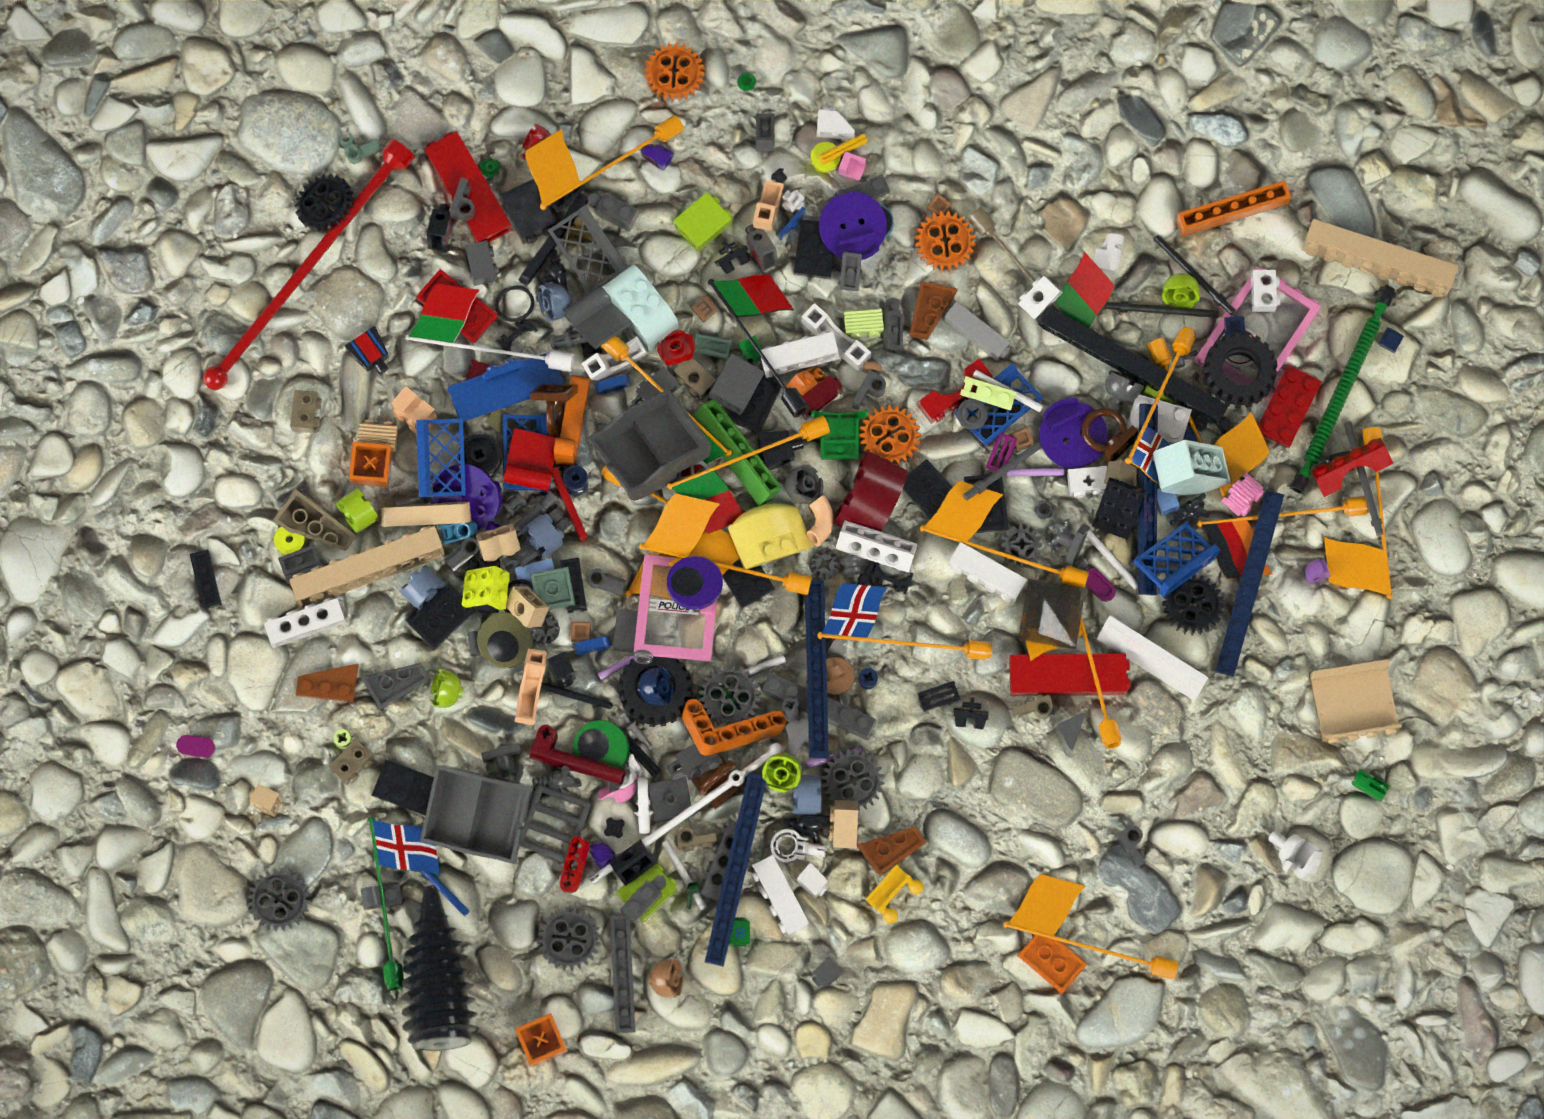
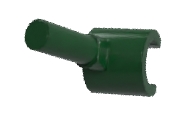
M698 882L688 884L687 909H691L693 894L699 893Z

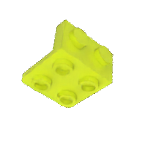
M497 566L466 571L462 606L469 608L488 604L498 610H505L510 573Z

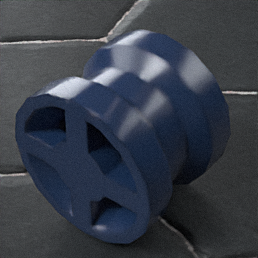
M871 668L863 669L859 674V685L866 690L873 689L878 681L876 671Z

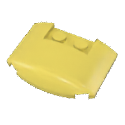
M770 503L757 506L741 514L733 525L728 527L744 569H751L814 548L807 537V529L798 507L793 504Z

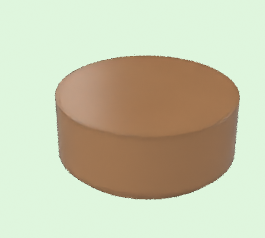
M865 362L862 371L867 374L871 370L880 375L882 366L875 362Z

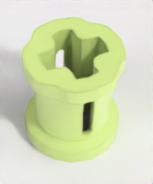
M341 729L334 733V742L339 749L344 750L352 743V737L347 730ZM340 737H342V738L346 737L347 741H346V742H345V741H342V742L340 743L339 738H340Z

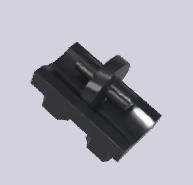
M723 241L722 245L724 248L718 250L720 255L727 253V255L716 260L715 264L725 274H728L735 270L731 262L734 258H737L741 266L748 263L750 258L747 253L749 250L747 245H742L732 251L733 248L737 247L736 243L728 244L726 241Z
M971 697L970 702H962V707L969 709L954 708L955 726L966 727V719L973 718V728L983 730L986 720H988V711L974 710L981 709L982 704L974 703L975 697Z

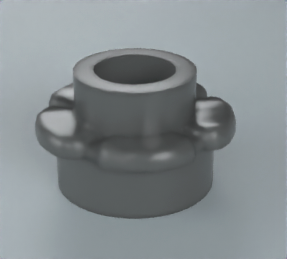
M1046 501L1039 502L1038 506L1035 507V513L1038 515V518L1044 520L1052 517V504Z

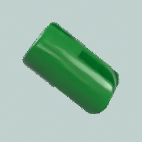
M1363 769L1357 772L1354 781L1351 783L1354 787L1380 802L1383 801L1387 790L1390 788L1389 784Z

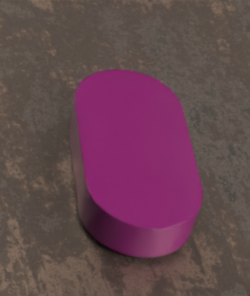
M1091 568L1086 570L1089 572L1085 586L1100 601H1111L1116 593L1114 585L1097 569Z
M184 735L176 743L177 750L186 756L209 758L216 750L214 742L204 737Z

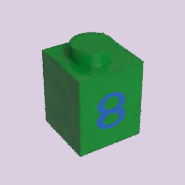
M735 918L730 938V947H750V921H746V918Z

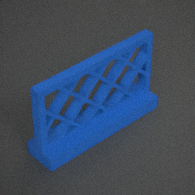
M1013 363L994 378L996 381L1006 386L1009 385L1011 389L1023 395L1024 393H1033L1036 396L1034 399L1036 402H1040L1043 399V396L1017 371V367ZM1018 378L1022 382V389L1011 388V383ZM1014 401L1013 405H1021V410L1018 413H1009L1008 409L1007 413H996V406L994 405L993 412H987V416L993 417V424L983 425L978 428L979 431L971 429L970 431L987 446L1027 413L1031 407L1026 405L1023 408L1025 404ZM977 409L972 412L967 410L969 416L966 420H968L971 416H975ZM995 417H1006V423L1004 425H995ZM981 429H992V435L985 439L981 435Z
M546 414L502 415L503 477L508 458L507 450L509 451L510 449L507 445V440L513 435V432L507 427V420H514L519 425L517 429L521 427L526 431L530 430L524 423L527 420L536 421V428L532 432L536 431V433L550 436L546 426ZM503 482V490H529L547 493V491L521 485H508V482Z
M463 418L416 420L419 497L466 495ZM429 423H437L442 428L435 437L429 432ZM440 423H447V424H446L445 427H443ZM450 423H459V432L455 436L446 430ZM443 431L452 437L445 446L436 439ZM429 435L433 438L430 443H429ZM458 435H460V442L456 439ZM434 440L443 448L436 456L429 451V446ZM453 440L460 445V450L455 456L447 449V446ZM444 450L453 457L446 465L437 458ZM454 459L461 464V469L456 475L447 468ZM434 460H437L444 467L437 475L430 470V465ZM445 469L454 476L447 484L438 478ZM460 472H461V480L457 477ZM430 473L434 476L432 480L430 479ZM455 478L461 483V492H453L448 487ZM435 479L444 486L440 492H431V484ZM445 488H447L450 492L443 491L445 490Z
M1185 522L1137 557L1133 563L1160 588L1158 593L1164 598L1213 562L1220 548L1215 544L1211 546ZM1185 529L1191 535V538L1181 537V532ZM1168 541H1178V547L1168 546ZM1181 542L1191 543V549L1181 548ZM1194 544H1200L1205 549L1203 551L1195 550ZM1155 551H1165V557L1155 556ZM1168 551L1177 552L1178 559L1169 558ZM1182 553L1191 554V560H1183ZM1142 560H1152V566H1146ZM1156 561L1165 562V568L1156 567ZM1169 563L1178 564V569H1169ZM1156 572L1165 573V579L1161 581L1156 576Z

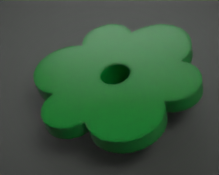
M488 158L487 161H481L482 175H486L488 179H493L495 175L500 173V162L498 160L493 161L492 158Z

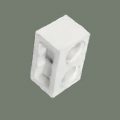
M1276 270L1252 271V312H1275L1277 306L1280 305V294H1277L1276 287H1279V276H1276ZM1261 279H1268L1270 284L1264 285ZM1268 297L1271 302L1264 303L1261 298Z

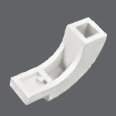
M638 336L626 343L630 347L628 357L633 362L648 354ZM596 353L581 363L590 379L594 381L612 377L632 366L626 359L624 361H616L608 353L604 355Z

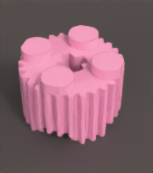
M1248 473L1243 475L1245 479L1242 482L1238 480L1229 490L1230 496L1228 498L1224 497L1221 500L1236 515H1242L1243 517L1252 509V502L1255 501L1257 503L1264 495V487Z

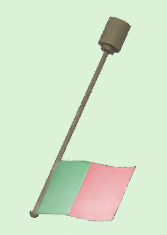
M982 207L975 210L967 220L981 236L986 235L988 237L991 235L1026 276L1034 282L1035 279L995 235L994 231L996 229L994 227L996 223ZM1084 251L1078 267L1061 290L1063 293L1058 297L1056 303L1054 302L1052 305L1057 311L1090 328L1095 317L1109 300L1115 285Z

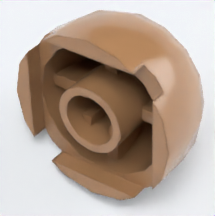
M661 960L656 963L649 974V984L652 985L656 994L663 998H677V996L681 995L683 976L679 978V970H682L679 960Z

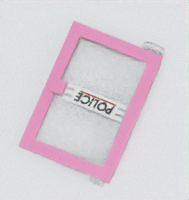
M655 551L644 555L633 660L640 664H649L652 662L653 656L711 661L717 601L709 607L698 610L686 609L676 604L671 599L667 590V576L672 567L667 562L672 561L675 557L660 556V553Z

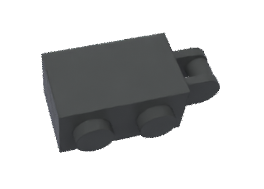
M595 193L590 194L588 197L589 206L596 210L598 217L628 232L631 231L639 216L638 209L606 193L602 197Z
M664 366L661 369L657 368L650 375L664 391L669 389L673 394L680 388L679 382ZM644 380L636 387L637 397L629 406L633 407L639 401L644 402L661 392L648 380Z
M694 744L675 754L678 760L669 764L667 770L673 780H678L684 776L691 780L700 777L708 770L716 769L723 761L718 753L710 756L702 755Z
M659 875L651 883L646 880L620 908L621 912L635 925L662 897L661 891L666 886L665 877Z

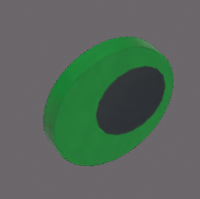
M606 720L592 721L584 725L576 734L573 742V754L622 768L629 755V742L625 732L615 723Z

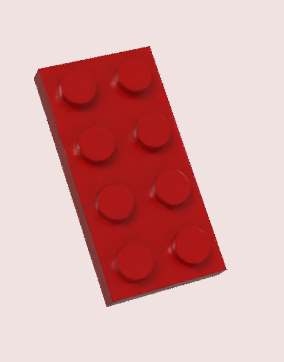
M439 269L418 293L416 299L425 305L427 296L436 283L458 287L463 286ZM476 297L460 334L472 344H475L498 318V314Z
M1288 365L1258 424L1262 436L1289 449L1322 381Z

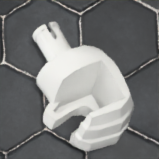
M1273 831L1269 841L1281 848L1279 858L1282 861V869L1285 872L1290 869L1294 870L1298 877L1305 880L1311 875H1315L1321 863L1323 851L1299 835L1293 834L1287 839L1277 831Z

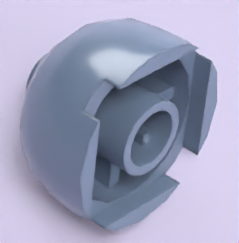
M549 283L541 285L539 288H542V290L538 292V303L541 313L545 311L547 315L545 320L551 322L563 318V311L570 307L572 303L571 294L560 284Z

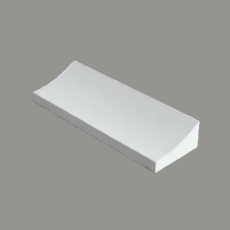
M1111 616L1108 617L1097 637V640L1119 654H1126L1127 659H1130L1136 665L1194 701L1209 678Z

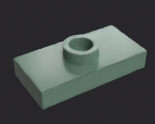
M695 333L694 341L696 348L693 353L728 360L732 347L731 340Z

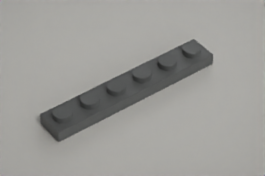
M611 915L610 927L616 1034L636 1033L630 919L625 915Z

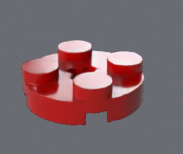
M677 330L668 334L662 343L659 342L657 351L661 360L666 365L671 366L691 360L694 357L693 352L695 351L696 344L690 333L686 334L685 331Z

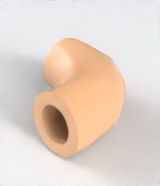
M824 494L809 505L815 515V523L807 531V537L815 546H820L831 534L834 525L833 509Z

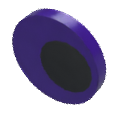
M699 556L686 557L676 562L669 570L667 576L668 593L671 599L683 608L698 610L709 607L717 601L722 592L723 578L721 571L709 559Z

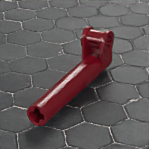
M550 725L539 727L530 750V759L560 768L568 766L569 770L620 785L623 783L626 770L556 749L555 745L558 739L556 730ZM549 732L551 733V736H547V737L544 736L545 733H546V734H548Z

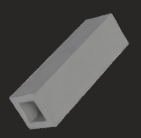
M958 302L945 315L944 321L995 361L998 362L1000 358L1004 359L1009 354L1010 342Z

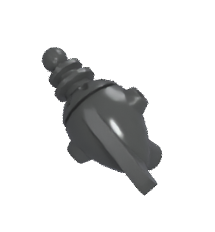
M563 766L562 769L550 772L548 776L543 775V777L539 776V779L535 777L532 780L534 784L539 783L544 786L547 784L551 789L561 791L565 787L582 786L581 781L574 780V777L568 774V766Z

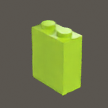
M708 192L673 220V226L698 253L732 225V214L728 209H723L719 205L720 202L716 196H711Z
M658 863L627 886L623 885L616 891V895L626 903L646 880L651 883L659 875L665 877L666 886L661 891L662 897L640 920L642 923L677 892L675 887L677 883L670 876L667 878L662 873L664 869Z

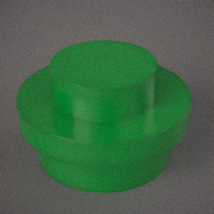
M751 73L741 74L737 80L738 87L743 91L752 90L756 85L755 77Z

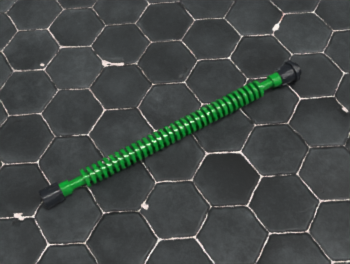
M1385 285L1379 288L1373 317L1367 318V322L1335 388L1336 390L1333 392L1330 403H1328V407H1326V411L1321 418L1322 420L1304 455L1305 465L1292 481L1290 489L1294 492L1304 494L1307 488L1313 463L1318 464L1320 455H1322L1325 449L1326 442L1330 438L1335 427L1334 425H1336L1340 412L1374 342L1375 335H1377L1382 324L1379 321L1380 317L1385 313L1387 307H1390L1393 298L1397 296L1396 292H1394L1395 289L1391 286Z

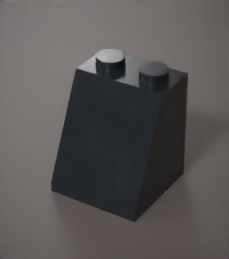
M534 179L501 194L503 207L522 244H530L542 235H550L548 230L555 226L556 222L548 206L546 210L540 208L542 201Z

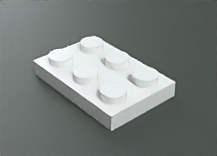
M1138 395L1135 398L1127 430L1133 425L1138 430L1137 434L1139 435V404H1153L1155 399L1143 395ZM1159 400L1157 404L1158 433L1169 444L1183 441L1191 409Z

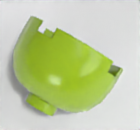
M1179 273L1172 275L1164 283L1162 300L1167 305L1171 303L1175 307L1192 308L1195 306V302L1200 300L1199 284L1194 277L1188 274Z
M438 669L440 674L436 673L430 692V694H434V700L430 699V704L434 707L448 708L453 706L458 698H462L464 688L461 687L460 679L455 673Z
M779 752L773 754L766 761L762 770V777L768 783L767 786L776 792H788L798 785L802 777V767L794 755Z

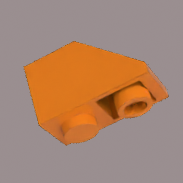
M816 365L796 374L786 387L797 388L803 396L824 380L826 376L823 370Z

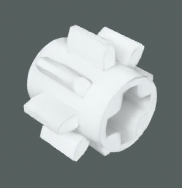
M794 190L792 193L787 191L782 196L784 201L782 206L788 212L793 213L795 210L798 212L804 207L803 201L805 199L798 191Z

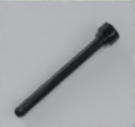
M544 682L541 683L540 690L606 709L613 707V703Z

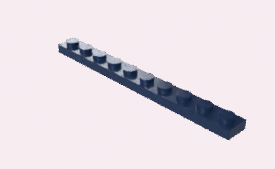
M1139 404V433L1153 404ZM1158 405L1147 425L1157 433ZM1140 468L1139 488L1146 491L1138 510V557L1157 543V483L1152 481ZM1142 560L1146 566H1152V560ZM1138 568V595L1157 596V585Z
M1270 490L1265 491L1216 666V673L1230 677L1235 675L1284 494Z
M811 580L808 595H805L809 758L829 757L826 638L821 637L819 639L817 636L825 628L824 580Z
M748 773L706 953L705 963L721 967H724L767 783L762 775Z

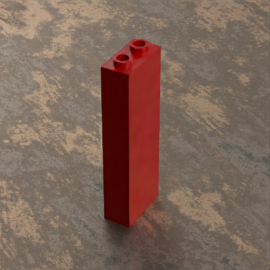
M457 131L454 133L449 132L443 136V139L427 144L426 148H424L425 154L452 201L454 200L460 178L462 177L469 181L471 192L469 197L465 198L473 202L475 216L473 219L464 222L476 243L483 241L490 243L512 231L510 221ZM463 207L461 209V212L467 213L470 211L469 207Z
M1041 654L1032 661H1030L1029 655H1010L1009 657L1010 696H1038L1044 694V696H1098L1088 654ZM1092 654L1102 695H1126L1127 690H1130V678H1127V671H1130V659H1126V654Z

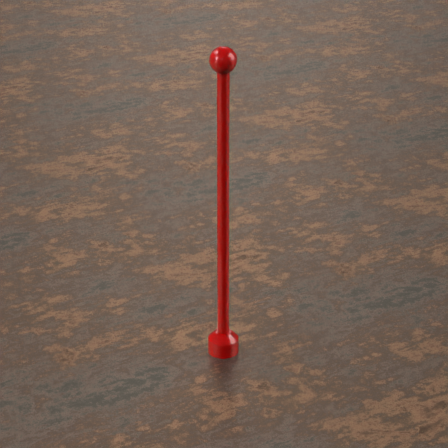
M395 139L389 141L382 150L384 164L352 202L354 207L348 208L351 214H345L346 220H339L340 226L335 223L334 229H330L222 362L218 366L209 367L204 372L203 381L206 387L211 390H220L225 387L228 381V371L393 170H406L415 159L414 154L407 147Z

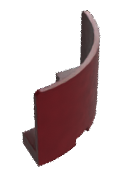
M868 451L859 463L853 480L855 485L851 493L848 492L836 511L833 524L842 528L844 521H848L882 532L900 497L908 471Z

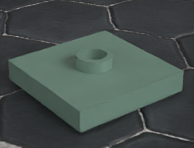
M568 567L530 574L533 591L549 606L548 610L575 605Z

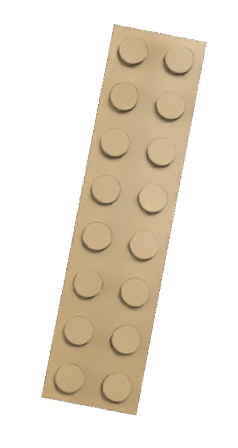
M1316 219L1312 220L1302 251H1305L1309 256L1317 255L1323 257L1328 262H1339L1346 268L1354 267L1360 269V272L1365 274L1373 273L1381 279H1391L1402 286H1413L1417 291L1431 292L1436 297L1447 296L1458 269V265Z
M425 526L420 529V532L414 534L412 532L406 533L398 540H387L383 543L384 545L379 547H368L365 549V552L360 554L357 552L352 553L344 560H333L325 567H314L311 569V572L306 574H295L289 581L300 608L303 609L307 605L322 602L327 598L341 595L444 557L445 553L435 526Z

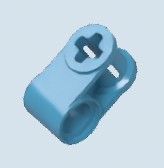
M472 520L468 523L438 525L443 536L442 544L464 540L477 533V525ZM464 525L468 528V534L464 531Z

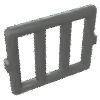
M538 784L528 807L520 846L535 851L537 855L544 858L548 856L565 862L571 840L576 836L580 837L591 808V802L570 795L569 791L563 789L557 791L543 784ZM542 793L581 806L582 809L579 817L577 818L539 804ZM535 811L574 824L575 828L572 836L532 822ZM528 829L569 843L565 854L525 840Z

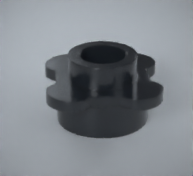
M611 817L607 818V827L604 830L605 836L621 838L625 822L622 819L613 820Z

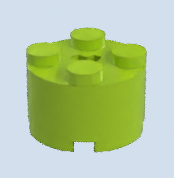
M356 488L335 503L339 511L343 512L346 523L349 527H352L356 534L379 520L370 502L364 497L362 498L364 494L359 488Z

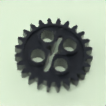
M322 174L321 179L316 176L315 182L309 180L310 185H303L305 190L298 192L301 197L296 198L298 204L294 205L297 209L295 213L300 222L306 228L309 227L310 230L315 228L317 232L321 228L327 231L328 226L334 229L335 223L340 226L339 220H346L344 215L351 214L348 208L354 207L351 203L355 200L352 196L354 192L351 190V186L344 178H340L338 175L334 177L332 174H329L328 178ZM314 195H318L325 203L329 204L333 209H335V211L329 209L327 205H325L323 202H320L319 199Z
M1194 575L1164 597L1166 600L1162 602V606H1166V608L1162 612L1168 613L1165 618L1166 620L1172 619L1170 626L1178 625L1176 631L1183 628L1184 634L1189 630L1191 636L1194 635L1195 631L1201 635L1203 629L1208 633L1210 627L1215 628V622H1220L1221 618L1219 616H1223L1224 613L1220 609L1225 607V604L1220 602L1223 601L1224 596H1218L1221 589L1215 590L1216 583L1210 585V578L1203 581V575L1199 579H1196V575ZM1198 589L1201 595H1195L1192 590ZM1176 598H1182L1185 603L1179 604ZM1198 602L1196 607L1194 605L1189 607L1190 603L1196 604ZM1202 606H1208L1211 611L1205 612ZM1185 615H1193L1194 620H1188Z

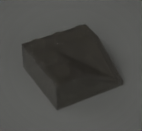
M1028 579L1019 640L1076 649L1086 588Z

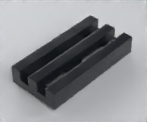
M954 681L917 694L924 712L960 700ZM952 687V690L923 699V696ZM951 694H954L955 696L928 706L925 705V703Z

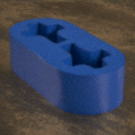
M628 374L597 382L594 386L597 395H603L629 387L631 380Z
M607 636L580 641L574 644L576 655L601 651L611 647L610 638Z

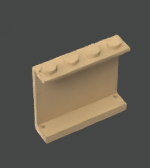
M1388 659L1312 671L1310 679L1323 742L1336 744L1340 743L1342 739L1355 741L1360 736L1374 738L1379 733L1392 735L1396 734L1397 730H1400L1402 725L1398 724L1388 675V668L1390 667Z

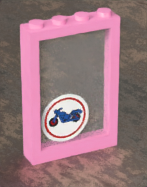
M1258 266L1255 268V270H1267ZM1250 276L1231 304L1236 310L1233 315H1230L1228 312L1225 313L1196 356L1194 362L1201 367L1204 366V361L1210 347H1213L1214 342L1218 339L1221 340L1225 335V317L1244 316L1245 332L1251 333L1250 337L1253 338L1256 335L1261 337L1260 341L1262 343L1266 341L1270 345L1268 349L1273 350L1275 353L1274 360H1277L1278 364L1276 371L1279 372L1318 314L1321 306H1319L1315 299H1308L1302 295L1303 293L1299 289L1289 287L1283 279L1279 278V287H1276L1277 294H1280V305L1277 306L1275 312H1252ZM1261 279L1264 285L1270 284L1268 279ZM1268 297L1261 298L1264 303L1271 302ZM1230 356L1224 361L1222 366L1225 377L1234 384L1247 385L1254 382L1257 378L1258 370L1256 365L1245 356Z

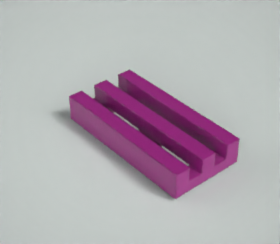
M1001 433L996 439L986 469L993 471L999 469L1010 440L1012 442L1003 466L1007 464L1011 459L1018 439ZM1005 438L996 465L994 467L992 466V464L996 456L997 450L999 448L1001 439Z

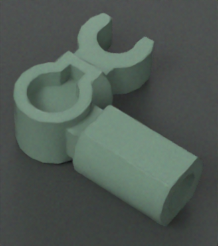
M349 133L350 140L348 142L343 141V138L339 137L341 145L345 148L344 151L347 159L351 164H358L362 157L366 158L382 151L378 139L360 145V148H357L351 133Z

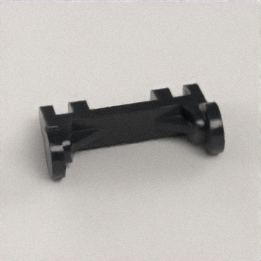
M523 319L521 320L523 322L522 325L519 322L514 323L517 329L509 337L505 334L500 336L504 340L503 343L499 339L496 342L503 350L511 351L512 342L522 332L533 331L536 333L538 330L533 324Z
M877 562L871 584L874 585L876 578H879L878 586H882L883 580L898 584L896 592L900 593L901 587L904 586L903 594L906 595L914 573H911L906 578L893 579L883 573L879 566L880 563Z

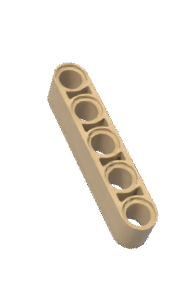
M470 502L404 504L380 507L382 527L471 522Z

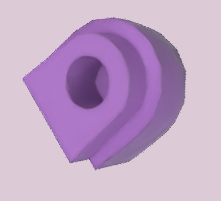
M1318 558L1308 564L1305 571L1307 583H1316L1330 577L1325 559L1319 560Z

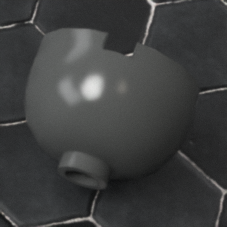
M1110 370L1105 381V388L1107 393L1112 396L1111 400L1118 404L1133 402L1141 394L1144 385Z
M810 465L794 468L787 475L785 481V489L788 496L793 501L801 504H808L820 498L824 486L822 478H819L816 474L818 471Z

